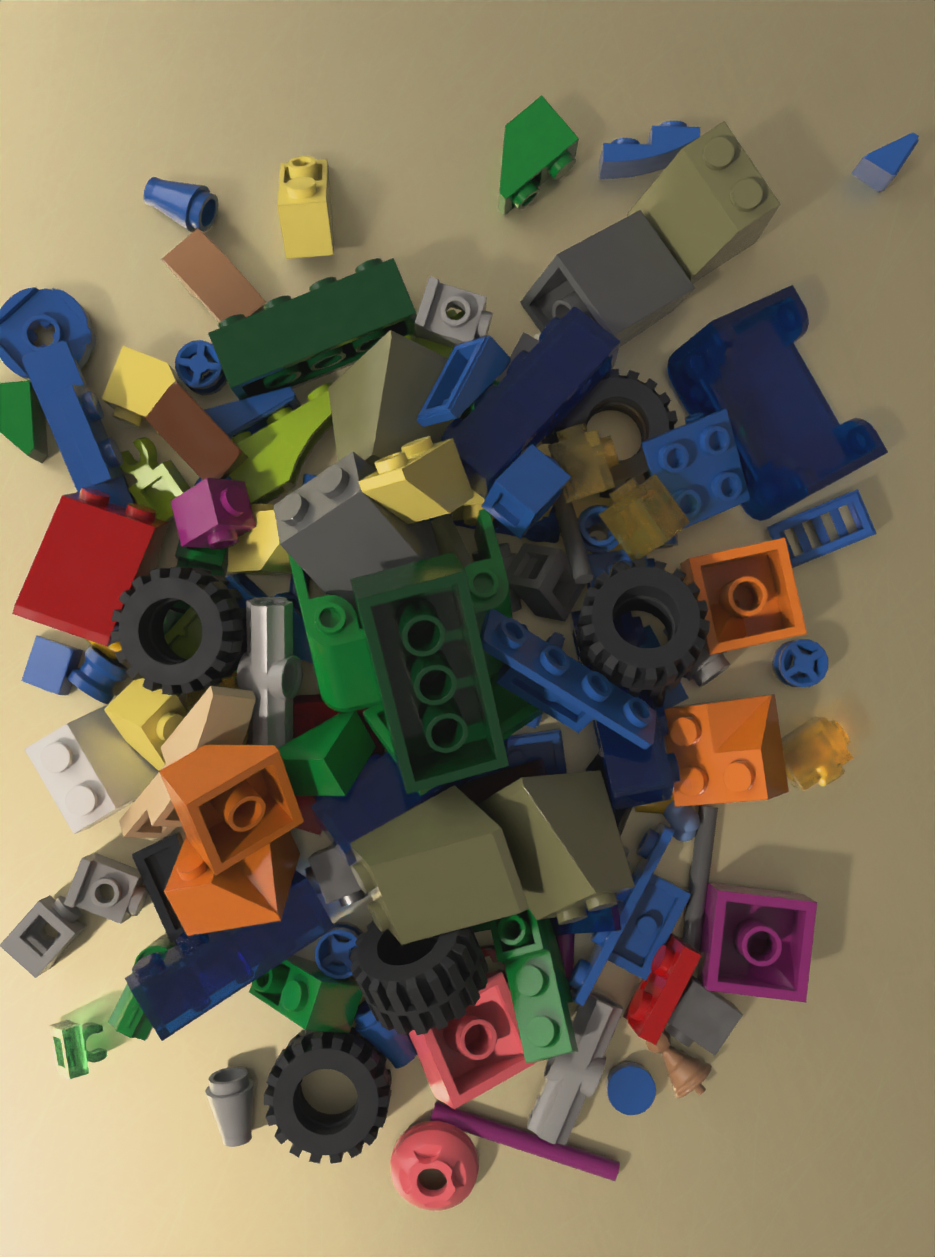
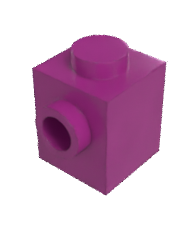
M206 478L171 500L181 547L228 548L239 542V536L256 527L245 481Z

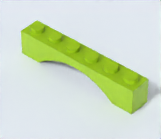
M449 310L446 312V315L452 320H459L465 315V312L461 311L457 314L455 310ZM414 334L404 336L446 358H449L454 349L420 337L416 338ZM331 382L313 390L307 396L309 402L297 409L292 410L291 407H286L271 415L266 420L268 426L253 435L250 431H246L232 438L248 458L230 474L232 480L245 481L250 504H267L296 486L302 467L317 442L333 426L328 387L332 385Z

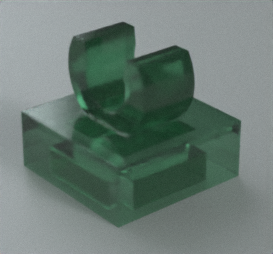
M70 1020L49 1025L58 1074L68 1079L89 1074L88 1062H100L108 1056L107 1050L103 1048H97L92 1051H88L86 1048L88 1037L94 1033L102 1032V1025L94 1022L81 1025Z

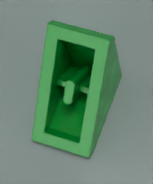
M31 381L0 383V433L27 456L43 463L48 457L46 416Z
M357 711L341 712L277 749L282 757L295 796H346L375 750L376 745Z

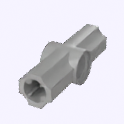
M255 597L246 601L247 651L239 661L237 684L239 689L253 691L256 698L248 726V745H274L276 748H279L293 740V698L300 690L303 676L301 660L296 655H293V602L288 601L284 597Z
M591 991L583 1007L577 1004L571 1021L578 1052L548 1059L544 1071V1078L546 1079L529 1114L527 1129L534 1132L539 1138L552 1144L566 1145L586 1096L590 1098L593 1095L601 1079L606 1062L604 1054L623 1011L622 1005L602 994Z

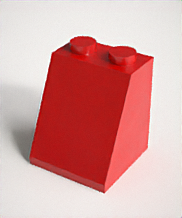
M82 487L80 492L62 495L16 600L12 614L107 647L115 643L112 642L111 631H119V622L112 621L113 612L115 609H123L125 606L118 599L124 590H135L132 584L139 576H151L150 571L156 569L169 523L155 518L156 511L149 507L128 503L127 507L124 508L110 503V495L99 490Z

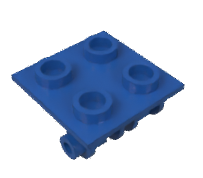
M727 409L719 410L705 417L703 413L689 415L684 418L685 425L641 442L668 535L750 500Z

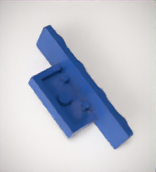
M59 341L24 355L22 362L77 492H80L82 487L91 488L109 494L110 503L124 508L127 507L128 503L136 504L132 493L128 489L129 486L123 471L119 467L123 464L120 450L112 437L108 438L101 421L104 418L101 404L95 393L89 391L69 342Z
M491 609L485 615L480 632L483 650L505 663L499 669L497 684L577 733L595 719L644 750H647L654 743L657 714L645 701L638 697H633L609 682L601 673L592 671L574 660L558 646L551 645L525 629L515 619L508 618L495 609Z
M661 822L655 831L649 828L639 843L636 854L641 856V859L633 874H631L635 887L616 895L619 901L611 916L603 915L593 931L591 941L596 944L588 960L580 958L570 975L568 985L573 987L571 990L573 1002L582 1007L607 960L641 979L647 980L651 973V963L657 950L666 944L691 896L688 891L654 873L675 832Z

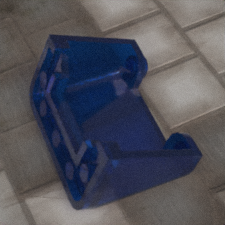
M793 285L712 320L674 351L669 357L667 365L670 380L690 415L703 413L705 417L719 410L727 409L750 496L749 501L740 505L750 517L759 521L773 517L888 453L877 431L864 419L853 418L839 424L794 345L807 332L809 319L807 309Z

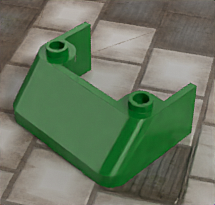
M485 509L478 512L474 533L480 561L470 563L464 568L479 633L481 632L484 617L491 609H495L504 616L513 619L507 574L491 515ZM288 554L322 700L332 710L343 713L381 705L363 629L359 628L353 606L346 599L336 595H325L309 599L303 570ZM484 651L489 678L498 677L499 669L505 663Z

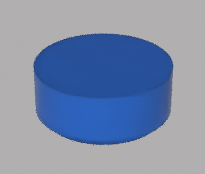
M623 1062L618 1064L610 1071L606 1080V1092L609 1101L617 1111L623 1114H641L652 1105L655 1099L656 1086L650 1072L639 1063Z

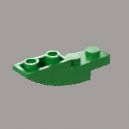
M528 908L521 913L489 921L497 962L505 964L525 1063H535L578 1052L568 1003H572L573 1000L550 918L536 920Z

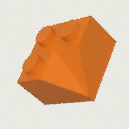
M785 538L692 557L680 563L681 571L686 574L684 583L688 586L695 582L701 590L696 601L706 600L709 611L704 620L710 621L709 633L705 639L708 655L807 634Z
M775 694L686 704L661 709L675 807L769 800L789 792Z
M203 745L159 771L189 842L215 875L220 874L304 822L282 757L274 745Z
M289 831L220 874L215 875L186 836L164 892L187 936L281 921L300 852Z

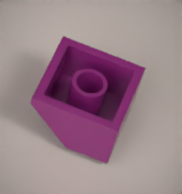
M709 882L700 948L702 956L698 964L697 979L707 991L806 1003L817 902L800 893Z

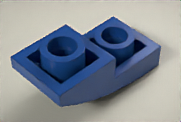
M667 121L659 126H652L646 144H640L638 140L632 138H619L611 143H603L599 159V179L635 177L665 169L683 147L700 137V127H687V124L681 121Z

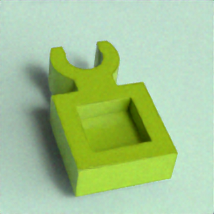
M138 438L133 441V444L140 453L139 462L127 450L120 452L123 464L119 467L124 472L133 474L138 480L128 488L138 504L155 510V518L169 522L174 518L171 500L190 489L172 460L162 462L159 465L157 462V449L149 438Z

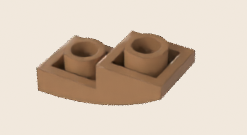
M198 228L161 259L193 297L196 296L218 323L237 314H244L246 317L251 316L266 303L242 273Z

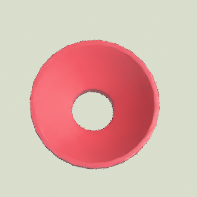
M425 1121L406 1129L395 1143L390 1161L391 1177L400 1195L410 1204L430 1211H441L460 1204L471 1193L479 1171L478 1153L470 1137L460 1128L441 1121ZM429 1168L438 1169L445 1175L447 1183L437 1190L426 1189L419 1182V1173Z

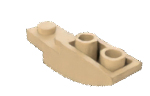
M210 686L161 746L166 763L163 768L203 745H242L256 701L254 692ZM159 772L119 820L123 837L165 839L176 827H183Z

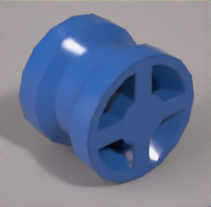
M203 340L191 341L178 351L175 359V370L179 378L194 393L212 395L219 392L226 385L227 379L213 344ZM208 370H209V371H213V372H209V373H208L207 375H205V376L203 377V379H202V375L205 374Z
M809 639L792 640L782 644L775 651L772 659V669L776 678L787 686L811 687L818 684L825 677L828 670V657L825 650L817 642ZM791 654L794 656L793 666H791V665H792V659H793V657L791 656Z
M90 645L84 653V663L80 668L71 671L68 680L92 698L109 704L114 697L113 688L118 681L126 680L128 677L126 673L128 668L119 663L118 660L107 657L97 648Z

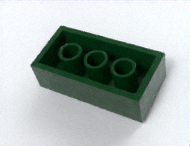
M380 258L368 260L356 267L355 274L337 280L336 277L324 278L309 287L310 292L293 299L288 295L280 296L267 302L263 306L264 310L248 317L244 314H237L222 320L218 324L219 329L209 332L208 335L228 384L238 399L241 400L290 386L294 389L351 366L390 330L402 336L414 334L417 338L414 324L417 314L394 258L384 262Z
M451 552L350 579L397 766L406 793L410 794L509 766L466 571L455 553Z

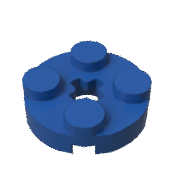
M36 287L27 288L10 297L0 309V358L10 370L25 380L30 381V378L22 362V357L47 346L42 344L36 347L34 344L38 339L35 330L39 326H43L45 329H50L54 326V340L51 344L59 341L69 342L80 370L87 363L90 353L95 349L96 336L93 333L92 323L87 312L72 296L62 290L52 288L53 290H39Z

